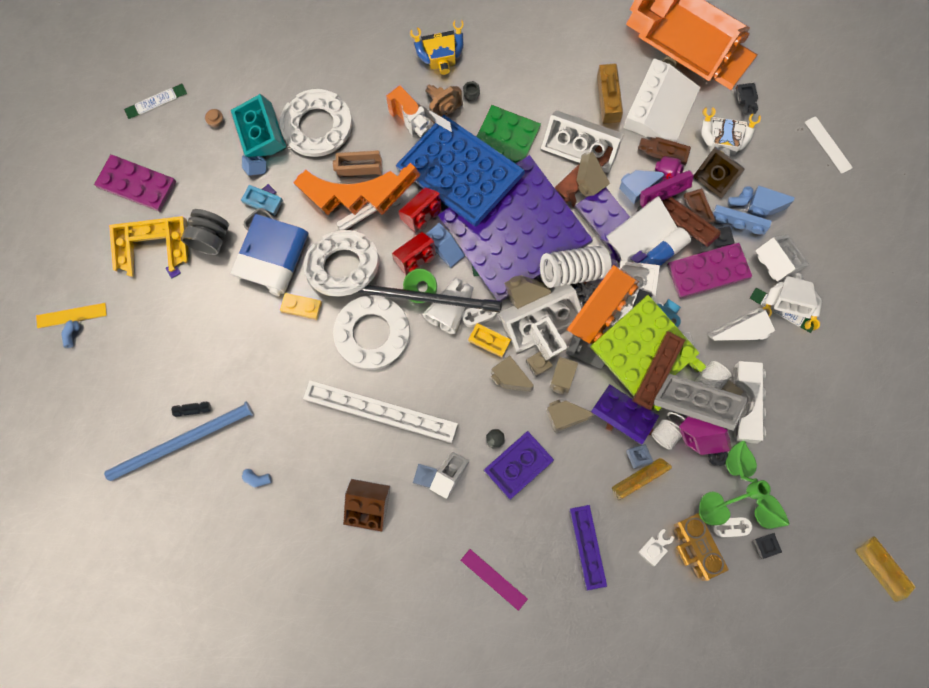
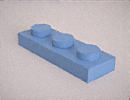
M716 205L712 212L716 222L731 224L738 229L751 230L755 234L765 235L772 222L771 220Z

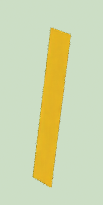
M100 303L36 315L37 328L64 324L69 320L81 321L107 316L106 304Z

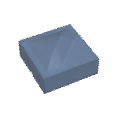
M646 444L629 448L626 451L634 469L650 465L654 462Z
M418 464L413 483L430 488L437 469Z

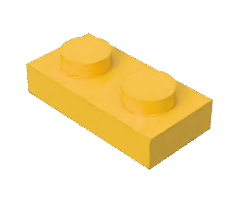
M285 293L280 311L317 320L322 301Z
M477 323L468 341L503 358L511 339Z

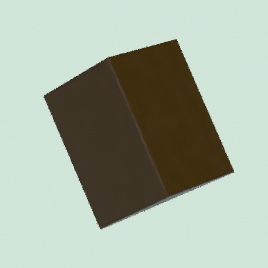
M714 147L693 177L722 199L740 179L745 168L720 149Z

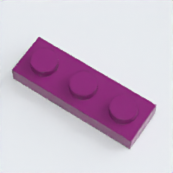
M688 170L644 189L640 194V205L644 207L658 196L662 201L692 188L694 174Z

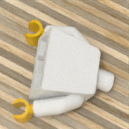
M794 273L791 277H786L784 282H778L770 289L765 301L766 306L762 308L768 312L769 317L772 315L771 307L774 306V310L806 318L811 317V320L805 323L806 329H810L811 322L814 324L813 330H817L820 327L817 316H820L822 299L815 291L812 282L805 281L801 274Z

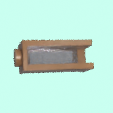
M379 150L336 153V160H333V170L337 172L339 178L341 176L370 174L382 176V157Z

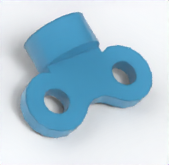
M670 299L666 301L664 306L657 304L670 320L673 318L677 320L676 327L681 324L680 317L676 315L681 308Z

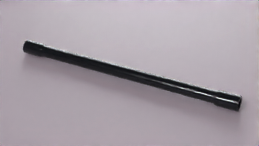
M367 285L356 292L482 309L498 313L502 309V301L473 299Z

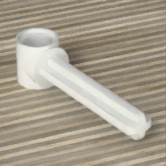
M401 195L392 206L399 205L403 200V196ZM368 203L356 215L351 213L338 221L337 226L340 230H346L377 210Z

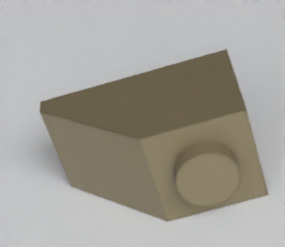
M593 152L582 154L576 181L583 195L594 196L608 186L610 182Z
M523 275L514 276L504 283L510 301L517 309L551 294V290L544 283Z
M510 355L491 369V379L497 386L500 384L505 389L528 392L534 388L533 383Z
M559 357L550 384V388H553L554 392L559 394L569 392L578 362Z
M560 400L553 401L546 410L554 432L590 420L593 416L591 411L566 400L560 402Z

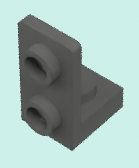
M573 336L566 354L599 369L603 368L604 362L591 349L590 346L592 344Z

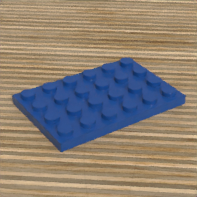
M443 115L442 118L450 122L452 132L435 123L396 164V167L401 171L410 163L414 165L420 174L414 182L422 188L426 187L437 191L440 194L441 202L476 227L522 178L525 171L446 115Z

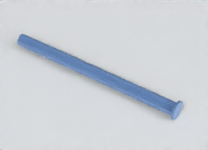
M246 401L244 405L106 470L104 472L105 478L112 481L248 415L253 416L252 409Z

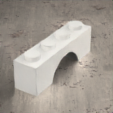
M739 361L734 365V384L744 390L750 403L747 415L740 418L736 424L734 442L745 441L746 443L758 444L766 436V428L763 427V419L766 416V408L763 407V400L766 397L763 381L766 377V371L763 369V363Z

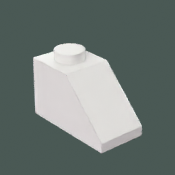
M451 452L437 471L430 490L447 499L455 488L469 460Z

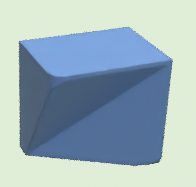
M243 155L242 168L249 176L265 174L266 161L261 156L246 157Z

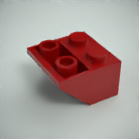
M425 187L398 211L400 219L415 233L418 230L424 229L428 221L432 217H437L441 212L440 194L435 190Z
M420 232L392 252L393 260L406 276L412 270L419 269L424 263L431 262L436 255L433 239L423 232Z

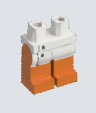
M399 85L386 95L389 113L393 117L398 115L405 122V126L409 129V133L412 136L417 133L422 138L429 130L427 127L429 121L425 118V110L422 106L418 108L415 100Z

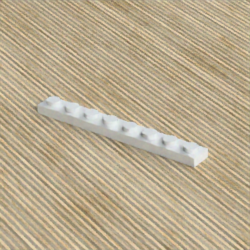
M309 381L303 398L309 402L449 443L453 442L458 423L313 381Z

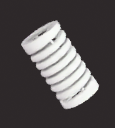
M602 245L552 252L551 254L545 253L540 260L541 277L544 284L549 288L604 279L611 269L609 252Z

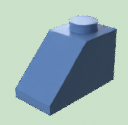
M635 170L631 174L627 173L623 176L619 189L635 204L640 200L641 191L662 182L664 174L662 172Z
M758 185L753 193L754 195L747 212L760 218H766L787 209L795 197Z
M440 223L426 233L427 236L433 239L436 253L450 268L465 257L452 235Z

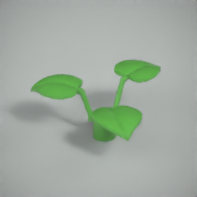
M741 441L734 445L727 454V469L731 475H740L742 480L752 483L747 486L746 494L726 502L717 492L712 491L704 494L700 500V518L709 525H722L729 520L731 515L726 505L750 497L757 499L756 503L758 506L755 508V517L762 527L773 529L788 526L790 523L784 509L778 500L770 495L771 488L769 483L765 480L758 481L757 478H749L756 472L757 463L746 442Z

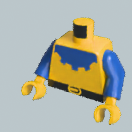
M455 20L453 22L456 33L452 30L421 36V40L419 38L421 35L420 28L417 27L418 36H414L412 29L410 30V36L415 39L414 45L418 57L426 64H429L431 69L439 68L442 75L450 73V66L456 64L455 59L460 57L464 43L461 29L464 24L462 20L460 28L455 26Z

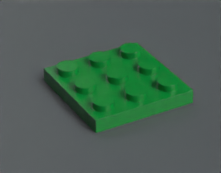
M491 105L476 137L516 164L527 157L539 132L541 123Z

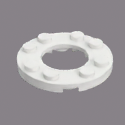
M311 89L297 94L295 99L285 105L280 116V130L286 143L297 153L310 157L325 156L339 149L348 139L352 128V118L347 104L337 94L323 89ZM323 109L333 117L334 123L331 131L327 132L324 137L317 139L303 135L299 128L301 117L309 110Z
M340 230L324 235L323 239L316 245L313 243L304 258L303 266L308 282L315 290L329 296H345L358 292L372 281L379 266V256L374 243L367 239L364 234L351 230ZM339 250H351L358 255L360 263L358 268L352 271L349 276L334 278L324 271L325 261L332 253Z
M368 295L351 301L340 311L334 324L333 336L339 353L348 363L360 369L377 370L389 366L398 357H401L408 345L410 330L405 313L395 302L386 297ZM375 314L387 321L390 327V335L383 346L368 350L360 347L355 342L353 329L356 322L362 317Z

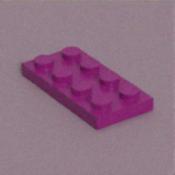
M110 154L94 185L99 189L160 212L176 180Z
M740 243L671 261L667 264L679 299L752 278V273Z

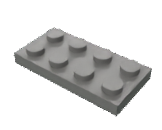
M669 374L655 398L654 405L734 431L746 406L747 397Z

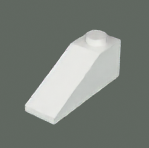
M758 308L708 333V336L713 340H763L768 338L775 329L766 310Z

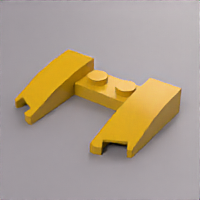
M180 216L109 225L113 270L116 272L118 269L127 271L126 275L133 277L134 242L166 238L169 271H175V266L183 261L187 263L188 246L181 241L184 229L188 227L187 219Z

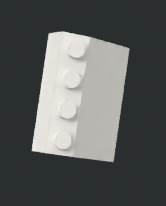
M653 59L628 113L624 128L650 139L659 137L676 142L700 87L672 65Z

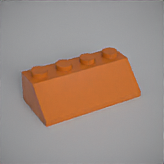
M613 265L567 330L587 343L593 344L604 334L602 332L606 326L610 327L615 321L614 315L617 311L621 312L627 304L626 299L629 295L633 296L637 291L639 281L623 269Z

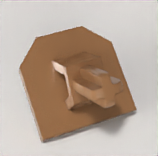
M427 85L425 91L433 99L429 105V110L440 117L449 115L463 105L462 90L458 86H450L444 90L441 87L436 88L434 85Z

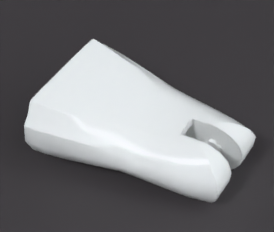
M456 277L442 294L470 298L474 287L466 283L461 292H459L462 280ZM433 303L423 313V317L435 326L440 324V328L449 334H455L466 307Z

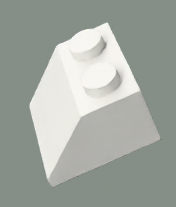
M788 235L773 237L756 250L758 259L767 266L769 275L776 281L784 280L786 277H790L792 274L809 266Z

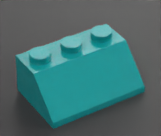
M258 94L231 109L246 157L273 155L286 148L272 102L263 95Z

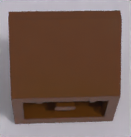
M351 479L345 493L343 525L382 532L389 503L390 486Z

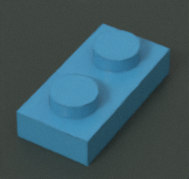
M248 185L241 201L256 209L263 208L269 214L275 216L283 199Z

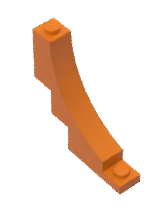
M410 163L401 170L398 176L389 171L380 177L366 182L338 184L322 180L305 170L298 175L293 183L327 215L340 202L354 215L367 202L383 215L420 174L416 167Z

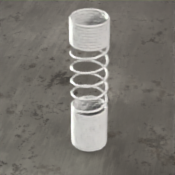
M711 361L695 382L722 389L731 378V373L721 363ZM669 412L667 414L669 420H662L651 433L652 437L660 445L669 450L682 437L679 426L672 422L669 414L677 415L682 421L686 419L677 412Z

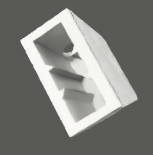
M549 316L531 325L532 338L545 360L567 349L566 344Z

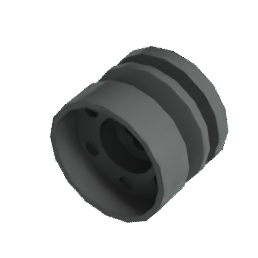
M193 209L191 217L188 219V223L191 226L185 227L181 241L200 252L217 255L223 243L219 237H225L226 230H228L230 224L215 213L203 209Z

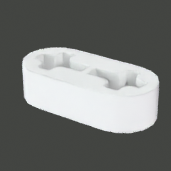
M469 308L464 311L462 320L465 326L472 328L477 323L481 325L493 320L497 312H491V315H488L482 309ZM469 314H471L472 317L476 316L473 322H471L470 320H466L468 319Z
M743 517L729 518L726 523L722 524V526H729V529L724 530L723 534H721L720 530H717V526L711 525L712 533L720 538L741 537L748 535L752 530L751 522ZM740 521L742 525H746L743 533L741 529H734V526L739 525Z

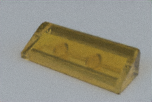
M659 458L652 464L645 466L612 486V491L617 499L621 500L672 469V466L664 459Z
M875 536L855 550L895 602L906 599L915 589L913 583Z

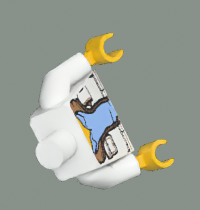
M705 107L702 111L703 116H705L702 125V137L709 146L710 152L714 147H717L726 155L734 156L738 150H743L751 141L755 131L754 126L760 122L761 116L759 115L758 120L753 122L751 120L753 113L750 114L748 118L750 123L747 125V122L713 117L716 112L713 107L711 108V114L707 115V107Z

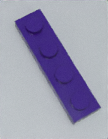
M590 505L570 508L586 591L607 587Z

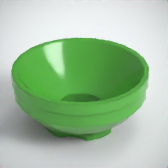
M415 269L405 277L403 289L419 291L418 284L425 281L428 285L425 292L436 294L437 281L431 272L425 269ZM410 300L415 303H425L423 301Z

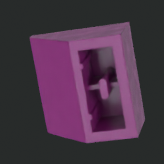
M690 416L679 426L685 445L700 455L727 452L732 449L727 428Z

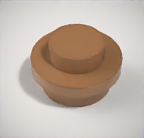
M211 109L205 114V121L208 125L217 127L221 125L223 115L218 109Z

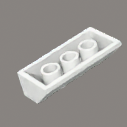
M556 110L550 117L541 149L580 163L582 154L593 152L596 157H601L607 150V147L610 146L613 148L609 161L602 166L603 171L609 173L624 134ZM598 145L603 149L601 153L595 151Z
M559 285L551 288V294L519 309L512 306L499 313L503 327L517 353L536 345L532 338L531 325L548 316L559 334L567 330L581 310L576 290L571 285Z

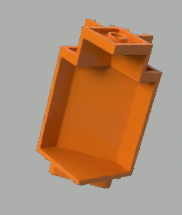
M634 0L629 9L632 11V14L626 25L640 33L638 36L640 39L706 80L711 81L714 79L732 90L758 55L741 44L750 35L748 33L750 27L705 0Z

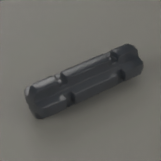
M206 401L200 404H184L182 407L180 405L173 406L171 408L172 416L179 417L182 414L184 416L200 414V412L208 413L211 411V405Z

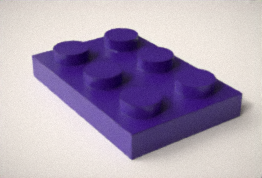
M611 384L608 385L591 411L641 445L659 418V415L632 401L631 397Z
M527 431L483 471L505 496L511 500L545 470L554 459Z

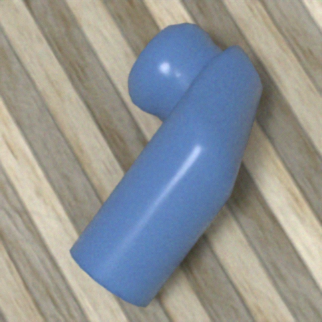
M746 186L739 197H729L728 205H747L753 198V188Z
M69 320L66 322L61 332L64 348L73 347L72 332L79 330L78 321Z
M245 469L242 473L243 481L256 488L272 483L269 473L257 476L252 472V469Z

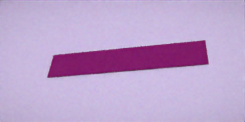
M471 549L460 560L518 611L528 600L527 597Z

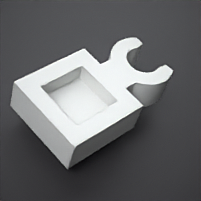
M665 529L658 532L657 540L651 537L638 551L653 567L667 553L664 545L670 544L674 540L673 536L668 540L663 539L662 535L665 533Z

